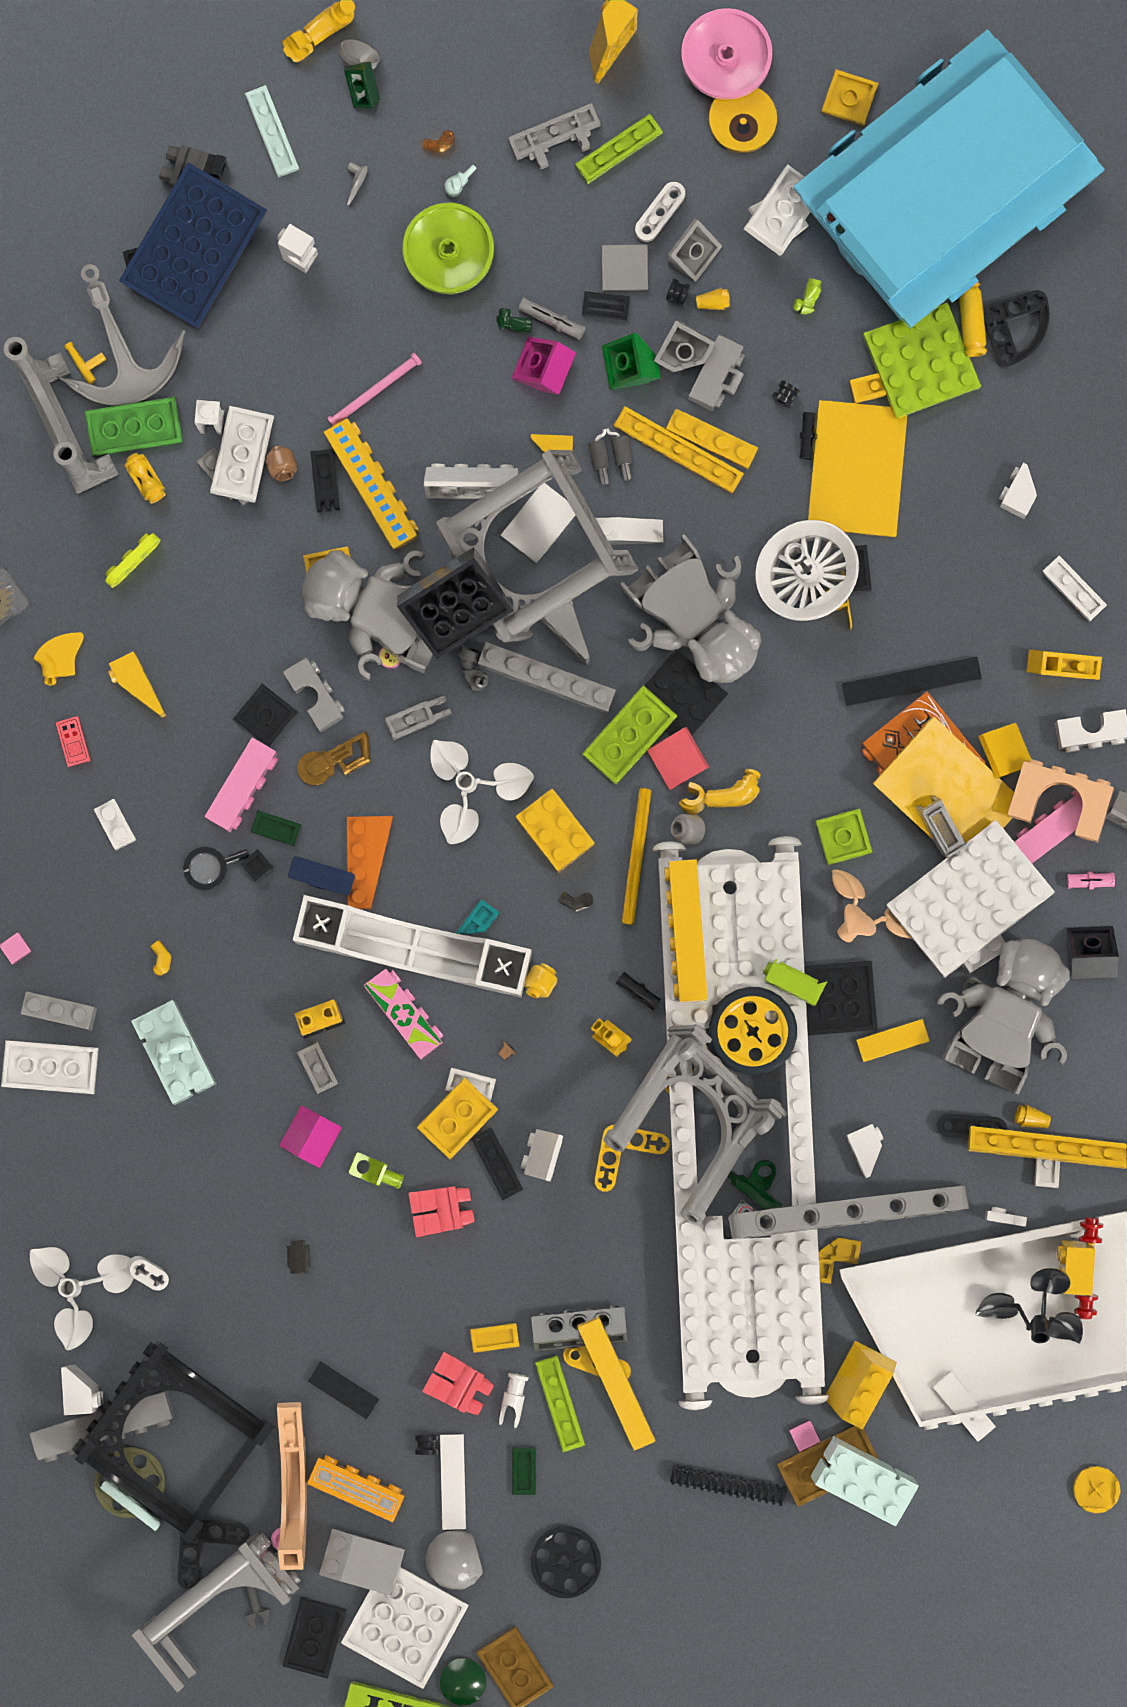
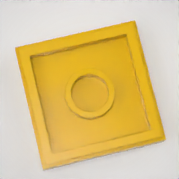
M835 69L821 113L864 127L879 83Z
M1016 723L978 736L996 779L1020 771L1024 761L1030 762V754Z

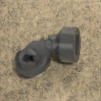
M461 645L458 656L461 659V667L463 669L460 671L463 673V677L471 689L481 691L488 685L489 678L487 673L476 669L473 664L478 663L482 653L471 647Z

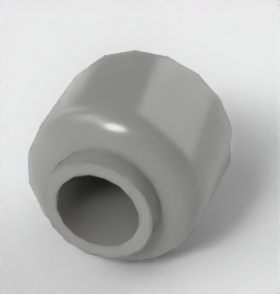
M681 814L672 822L671 833L675 841L681 844L694 845L703 839L705 824L698 815Z

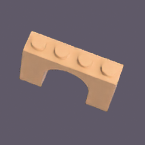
M1030 759V762L1024 761L1008 816L1031 823L1040 795L1051 786L1066 785L1073 788L1080 795L1083 802V809L1075 836L1098 843L1114 792V787L1110 786L1111 783L1102 779H1097V782L1087 780V775L1075 772L1074 776L1066 774V769L1052 766V769L1043 767L1044 763L1032 759Z

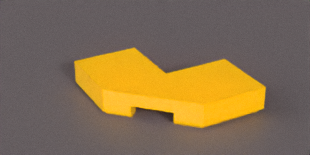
M837 1238L818 1251L820 1282L831 1284L835 1261L858 1265L861 1241Z

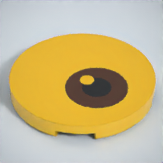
M759 88L737 99L715 98L711 105L709 113L711 133L729 151L750 153L759 150L771 139L777 125L775 105L772 99Z

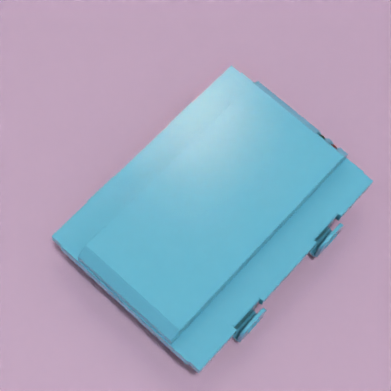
M988 29L951 58L948 62L949 66L944 70L941 67L945 61L940 59L923 72L915 82L916 88L862 130L860 133L861 137L856 141L854 137L857 132L852 130L834 144L828 151V159L793 187L801 197L800 200L837 243L839 251L857 274L863 275L896 316L903 320L909 329L945 300L949 299L953 303L979 282L975 277L1035 227L1041 231L1067 210L1063 204L1105 170L1097 161L1096 156L1086 146L1083 138L1013 54L1009 53Z

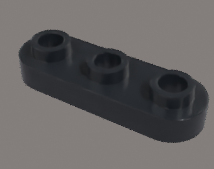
M944 1114L937 1121V1130L945 1137L969 1139V1130L967 1129L969 1123H974L976 1127L991 1128L995 1124L999 1129L1007 1130L1005 1121L998 1117ZM946 1121H950L952 1123V1128L950 1130H947L944 1127V1123Z

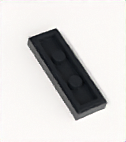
M490 1128L472 1137L471 1140L502 1200L524 1190L493 1129Z
M320 1361L308 1382L365 1419L369 1417L379 1401V1398L322 1361Z

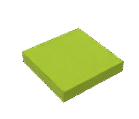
M860 808L815 821L827 865L873 853Z

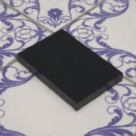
M301 1597L283 1667L328 1679L347 1609Z

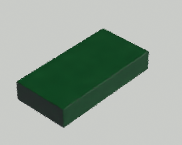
M258 810L250 832L295 847L302 824Z
M512 1447V1495H536V1447Z

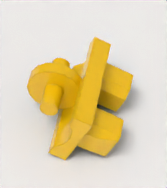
M599 1018L591 1026V1030L595 1033L592 1037L616 1057L625 1051L627 1044L632 1041L628 1035L609 1020L604 1022Z

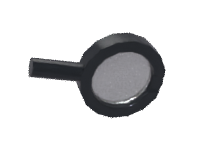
M196 848L185 859L183 866L184 876L188 883L196 889L203 891L213 890L225 880L228 871L227 865L248 858L249 853L247 849L223 857L214 848Z

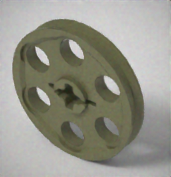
M124 1447L125 1457L133 1470L145 1480L151 1474L157 1475L160 1479V1484L156 1488L164 1493L165 1474L157 1458L144 1449ZM115 1451L113 1453H110L108 1456L110 1458L112 1455L113 1457L119 1456V1452ZM141 1454L146 1457L147 1464L144 1468L135 1466L134 1458L137 1455ZM96 1471L94 1487L101 1505L115 1516L136 1518L126 1508L116 1510L113 1507L114 1499L100 1488V1481L104 1476Z

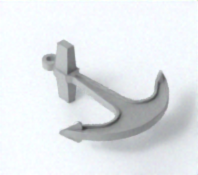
M87 264L82 268L81 276L83 280L90 282L87 291L93 306L100 309L117 364L118 374L116 380L107 387H97L83 381L60 377V380L84 397L101 404L118 406L145 400L159 391L173 375L181 355L183 338L186 331H182L179 338L169 349L161 365L154 369L140 367L134 361L108 307L111 299L106 290L105 283L97 280L100 275L98 267L94 264ZM88 269H93L95 272L92 278L86 275Z

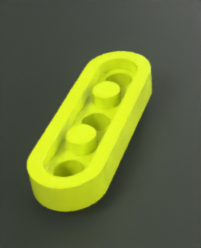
M146 533L138 541L139 545L134 550L130 549L123 555V561L117 567L114 565L106 572L107 578L105 582L111 588L117 586L158 546L161 540L154 533L150 535Z

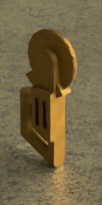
M365 731L328 752L322 750L321 753L315 751L306 753L298 762L297 771L299 777L309 785H320L329 776L333 777L335 765L338 763L345 775L369 763L371 760L367 732ZM360 740L361 757L344 765L343 761L353 756L352 744Z

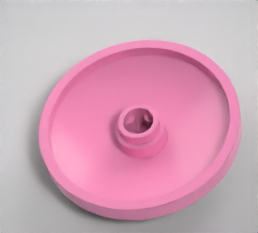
M730 8L713 10L700 16L687 30L681 50L682 66L689 81L702 93L717 99H737L757 89L768 75L772 62L771 40L764 26L752 15Z

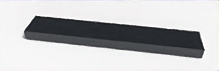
M972 657L842 683V689L847 707L978 681L982 679L978 657Z

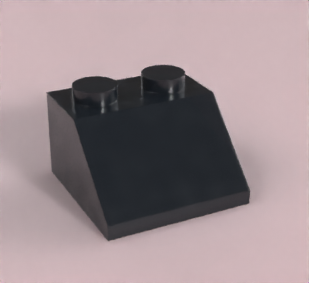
M1113 926L1067 928L1068 966L1071 979L1117 978L1119 954Z

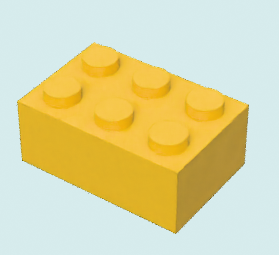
M553 789L549 790L516 816V820L557 873H560L595 846L594 841Z

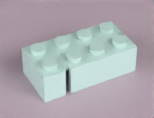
M171 1000L131 1021L140 1040L147 1041L143 1043V1046L172 1104L176 1105L194 1096L193 1092L190 1091L192 1089L196 1093H200L217 1084L176 1001ZM179 1035L190 1036L192 1042L191 1050L170 1055L171 1060L169 1063L161 1064L158 1062V1057L155 1056V1049L160 1041L164 1043Z
M833 1436L823 1453L830 1466L828 1467L826 1461L820 1458L810 1476L814 1484L896 1526L919 1487L914 1477L896 1468L894 1470L891 1465Z

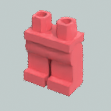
M457 1186L409 1193L412 1214L432 1210L436 1212L413 1216L416 1237L463 1228V1225L475 1222L473 1210H460L459 1202L471 1200L469 1188H457Z
M446 1351L443 1352L434 1371L454 1382L452 1383L438 1374L432 1373L422 1392L463 1413L467 1411L471 1414L479 1415L484 1404L473 1397L477 1390L489 1396L494 1384L484 1378L485 1375Z

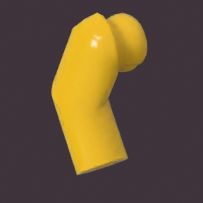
M158 940L150 947L157 955L153 972L158 976H162L170 969L171 955L160 940Z

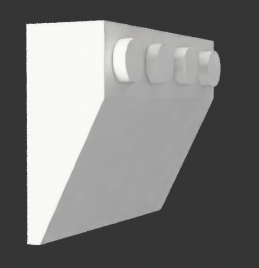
M431 464V467H426L424 489L426 498L481 499L517 476L518 468L508 464L500 465V468H491V465L479 464L477 468H468L467 464H455L454 467H445V464Z

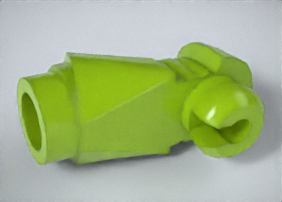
M808 279L802 300L798 298L794 301L793 309L795 311H799L800 314H810L814 311V303L822 291V281Z

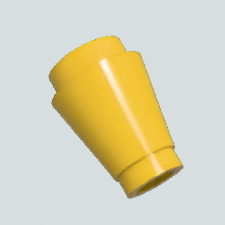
M721 287L697 295V308L725 310V308L730 307L728 289H722Z
M1027 1104L1018 1106L1015 1113V1123H1018L1020 1127L1047 1129L1050 1125V1115Z

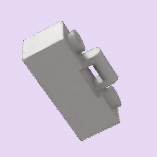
M718 335L716 344L706 360L689 394L688 400L713 411L715 406L720 408L725 398V395L722 394L723 391L734 395L744 375L742 372L734 369L735 366L740 367L745 357V354L742 353L744 346ZM730 373L733 377L729 385H726L724 382Z

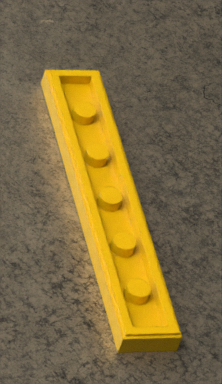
M624 406L613 425L614 428L733 494L744 475L741 471Z
M595 1317L577 1325L633 1449L637 1450L655 1442V1437L600 1317Z

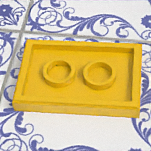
M464 1077L417 1128L441 1152L451 1159L496 1113L498 1108Z

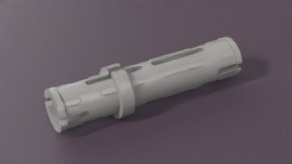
M525 297L519 305L518 311L556 328V331L559 333L562 331L580 340L585 331L584 326L569 320L568 316L554 313Z

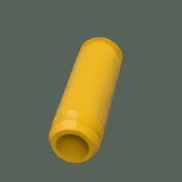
M979 282L959 297L963 344L966 348L964 353L969 357L983 356L987 351L985 349L987 343L982 294L978 287L981 284Z

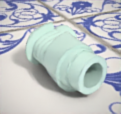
M179 1035L164 1043L160 1041L155 1049V1056L158 1057V1062L161 1064L169 1063L171 1060L170 1055L191 1050L192 1042L190 1036Z

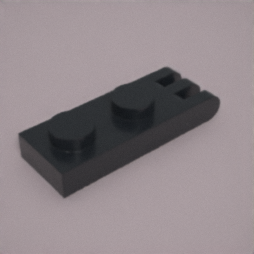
M334 450L310 451L317 513L322 512L321 503H325L326 512L331 511L330 502H334L335 511L340 510Z

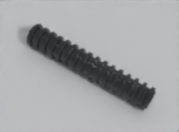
M678 1464L673 1466L670 1481L671 1485L677 1483L680 1487L682 1485H686V1488L692 1486L693 1489L698 1487L701 1491L707 1489V1492H711L713 1490L716 1494L718 1492H722V1495L728 1493L731 1497L732 1495H736V1498L743 1496V1499L748 1497L751 1501L758 1499V1502L764 1500L767 1504L769 1502H772V1505L779 1503V1506L785 1504L787 1494L785 1485L783 1487H779V1484L772 1486V1483L767 1485L764 1481L757 1483V1480L752 1482L749 1478L747 1480H743V1477L737 1479L734 1475L729 1477L728 1474L722 1476L721 1473L717 1475L713 1471L711 1473H707V1470L701 1472L698 1468L696 1470H693L692 1467L686 1469L685 1466L681 1468L678 1467Z

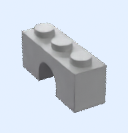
M304 658L283 671L296 694L305 689H312L318 693L316 705L307 710L320 733L344 719L341 714L345 711L338 699L333 701L329 695L333 691L326 680L321 682L317 674L320 673V670L314 660L309 663L308 659Z
M26 991L21 1014L92 1031L97 1008Z

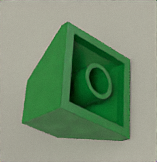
M632 333L602 345L610 390L643 385L661 378L659 365L654 361L656 354L638 333Z

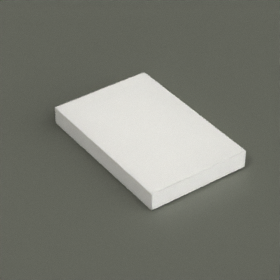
M544 483L538 487L503 531L501 537L537 564L576 515L569 502Z

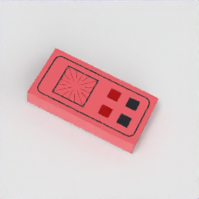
M76 716L55 722L68 767L91 761L79 717Z

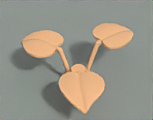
M831 871L832 881L836 890L844 897L853 900V904H848L845 907V922L837 930L842 940L852 942L857 935L871 936L876 932L875 925L882 921L886 922V927L892 933L912 939L888 908L884 911L885 916H881L873 921L856 906L858 898L863 899L865 897V890L857 878L845 871Z

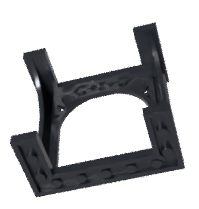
M156 1341L155 1344L150 1342L143 1352L145 1357L142 1362H135L128 1372L131 1374L128 1381H121L114 1391L117 1393L114 1400L111 1402L108 1399L100 1410L103 1413L98 1421L94 1419L87 1427L86 1431L89 1433L84 1440L80 1438L73 1446L72 1451L74 1454L72 1456L81 1465L84 1462L176 1528L182 1539L190 1544L203 1527L202 1519L255 1446L257 1444L262 1446L275 1426L263 1418L259 1419L168 1352V1347L159 1341ZM152 1370H156L160 1374L161 1382L158 1387H152L148 1382V1375ZM166 1373L170 1376L168 1379L175 1381L170 1386L165 1384ZM143 1378L146 1390L143 1393H138L137 1388H141V1380ZM179 1391L191 1395L248 1436L193 1513H190L137 1474L128 1463L124 1454L122 1432L129 1413L142 1399L157 1392ZM131 1394L133 1400L128 1399ZM125 1403H128L130 1405V1408L128 1410H124L123 1405ZM118 1411H120V1412L122 1413V1415H116V1414H117ZM116 1421L118 1423V1428L115 1431L105 1430L113 1426L112 1422ZM106 1435H112L116 1437L117 1443L113 1447L104 1448L99 1443L100 1439ZM118 1451L119 1458L115 1460L113 1455L110 1458L107 1454Z

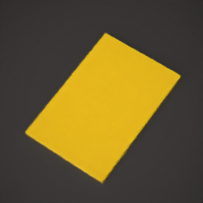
M819 400L816 428L818 436L817 440H815L808 520L830 523L837 526L844 533L896 537L907 415L895 419L891 407Z
M934 716L872 783L931 839L932 837L915 807L919 805L923 808L933 803L931 799L933 796L942 799L947 812L965 843L995 820L1004 828L1012 819L1008 816L1014 791L1000 778L996 779L994 773ZM938 812L932 816V819L947 846H949L955 840Z

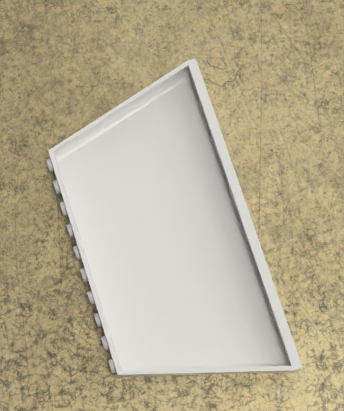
M1127 1211L1095 1217L1099 1218V1222L1104 1224L1103 1228L1098 1229V1236L1102 1238V1243H1095L1094 1246L1095 1263L1092 1294L1099 1296L1098 1300L1093 1301V1308L1097 1310V1315L1092 1316V1319H1081L1083 1336L1080 1344L1071 1340L1050 1337L1046 1343L1039 1344L1031 1340V1330H1026V1324L1019 1311L1016 1316L1006 1319L976 1316L975 1312L983 1299L988 1295L1005 1293L1014 1297V1303L1020 1304L1029 1322H1031L1035 1315H1041L1043 1292L1031 1289V1277L1041 1269H1060V1262L1057 1260V1247L1061 1246L1062 1240L1079 1241V1237L1084 1235V1228L1080 1226V1221H1085V1219L839 1269L841 1280L879 1352L897 1362L893 1378L919 1427L924 1426V1430L938 1428L937 1423L947 1422V1425L961 1423L960 1419L970 1417L971 1421L984 1418L983 1414L992 1412L993 1416L1007 1414V1409L1016 1408V1411H1024L1030 1409L1029 1405L1038 1403L1039 1407L1052 1405V1400L1061 1399L1062 1402L1076 1400V1395L1084 1394L1085 1398L1099 1395L1098 1391L1107 1389L1108 1393L1122 1390L1121 1386L1127 1385ZM1047 1293L1046 1318L1048 1320L1049 1317L1055 1318L1061 1312L1074 1313V1309L1079 1307V1300L1075 1298V1294L1062 1293L1055 1295ZM951 1372L981 1409L954 1414L932 1386Z

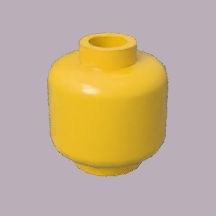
M543 963L532 966L524 983L527 989L526 993L534 999L548 997L557 984L556 971Z

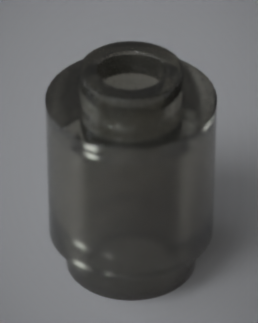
M305 1240L291 1241V1246H286L287 1265L290 1268V1274L309 1273V1267H311L310 1244L305 1245Z

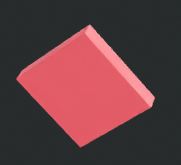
M687 727L647 750L669 790L676 788L709 768Z

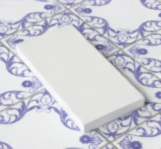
M788 164L744 227L745 231L779 256L783 254L810 213L800 200L801 197L793 189L794 185L801 181L804 176Z
M229 406L210 493L255 503L272 429L273 415Z
M5 1040L1 1087L95 1094L99 1048Z

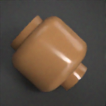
M275 446L265 457L268 473L273 479L281 482L293 478L297 471V462L291 449Z

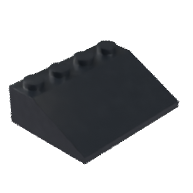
M474 547L397 595L398 609L436 659L514 611L488 565Z

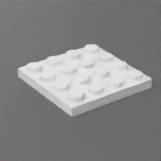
M400 1566L392 1596L370 1590L341 1643L424 1689L469 1604Z

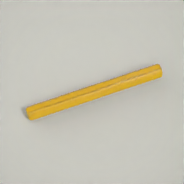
M640 788L622 916V923L628 925L634 924L652 792L647 788Z

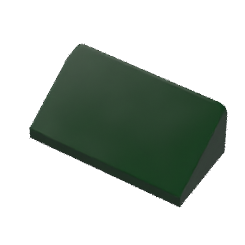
M363 62L345 67L344 72L353 107L375 108L380 100L371 62Z

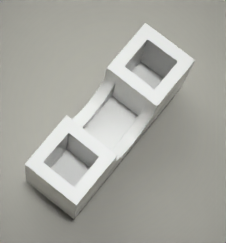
M289 224L287 229L283 228L277 237L282 259L307 273L318 255L317 249L313 247L315 244L314 238Z
M1126 709L1102 713L1100 715L1101 728L1096 733H1089L1084 730L1080 717L1057 720L1055 722L1059 750L1065 749L1066 753L1080 751L1079 747L1082 746L1095 749L1102 747V743L1111 742L1112 746L1124 744L1125 739H1127Z

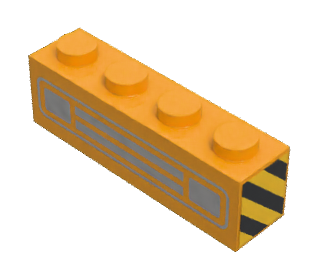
M325 1455L324 1458H318L307 1482L308 1485L391 1522L395 1520L405 1497V1494L401 1493L402 1488L393 1484H389L388 1487L380 1484L381 1479L370 1474L367 1477L358 1474L359 1469L347 1464L346 1467H342L337 1464L338 1460L331 1456Z

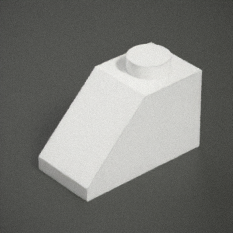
M873 1124L846 1135L864 1178L871 1176L882 1147L880 1141L883 1140V1136L879 1128H874Z

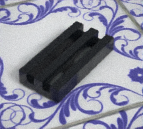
M584 291L582 315L627 320L630 296ZM588 298L624 302V305L589 302ZM587 307L620 310L623 313L589 310Z

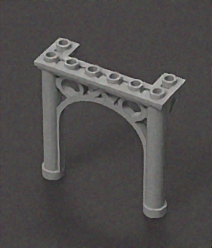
M9 338L4 344V353L19 370L55 447L53 451L54 459L66 470L76 493L84 492L119 475L109 454L88 463L50 385L51 382L60 379V377L70 374L61 353L55 354L43 361L34 360L28 351L26 342L22 338Z
M694 1024L668 1028L667 1031L669 1032L668 1036L670 1039L612 1130H608L603 1140L613 1150L623 1152L659 1094L672 1083L685 1082L705 1093L713 1103L720 1119L721 1142L716 1156L680 1212L682 1217L688 1222L701 1225L706 1217V1210L745 1147L757 1133L759 1135L765 1134L772 1128L775 1119L786 1117L788 1113L777 1100L773 1098L758 1099L748 1086L743 1085L737 1079V1075L728 1070L722 1064L721 1059L714 1056L707 1049L705 1044L710 1043L712 1039L706 1034V1030L702 1026ZM690 1060L694 1065V1072L691 1076H687L685 1072L684 1061ZM675 1068L677 1076L668 1077L670 1072ZM703 1070L710 1076L709 1079L701 1077ZM721 1088H722L728 1095L723 1096V1094H722V1092H721ZM730 1100L738 1108V1114L735 1118L729 1117L727 1106ZM731 1123H738L736 1128L732 1132Z

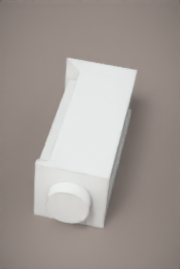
M197 400L195 425L199 433L204 434L205 424L214 425L218 435H223L225 410H221L220 402Z

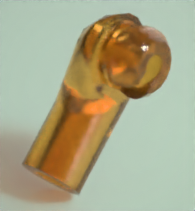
M445 130L443 135L437 140L424 138L422 149L442 153L454 144V133L450 130Z

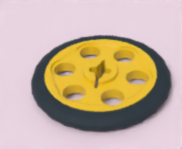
M761 987L737 989L726 995L712 1012L709 1022V1037L712 1039L710 1042L711 1047L722 1063L735 1072L745 1075L769 1073L780 1067L789 1058L797 1040L795 1015L789 1004L780 995L771 990ZM747 1001H753L756 1004L757 1010L754 1014H747L744 1011L743 1006ZM770 1010L776 1011L779 1017L778 1021L774 1024L768 1023L765 1019V1014ZM728 1015L737 1017L738 1025L735 1028H728L725 1025V1018ZM744 1020L752 1027L758 1026L757 1034L759 1039L754 1035L749 1036L747 1034L749 1028ZM778 1034L781 1037V1044L777 1047L769 1045V1035ZM736 1038L740 1041L741 1048L738 1051L733 1052L728 1048L727 1043L730 1039ZM752 1048H759L762 1051L763 1055L760 1060L754 1061L750 1058L749 1051Z

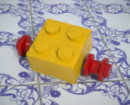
M1085 1217V1221H1080V1226L1084 1228V1235L1079 1237V1241L1062 1240L1061 1246L1057 1247V1260L1060 1262V1269L1058 1270L1064 1271L1070 1277L1071 1282L1069 1289L1064 1294H1075V1298L1079 1300V1307L1074 1309V1313L1078 1314L1080 1319H1092V1316L1097 1315V1310L1093 1308V1301L1098 1300L1099 1296L1092 1294L1095 1263L1094 1246L1095 1243H1102V1238L1098 1236V1229L1103 1228L1104 1224L1099 1222V1218Z

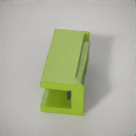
M775 959L773 963L768 962L762 973L766 975L765 982L813 1006L816 1005L827 982L817 984L818 980L783 962L776 963L778 959Z

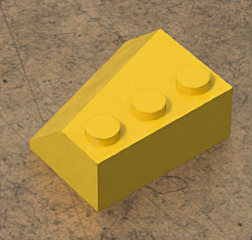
M606 0L601 7L603 12L589 49L594 82L599 84L637 30L638 9L625 0Z

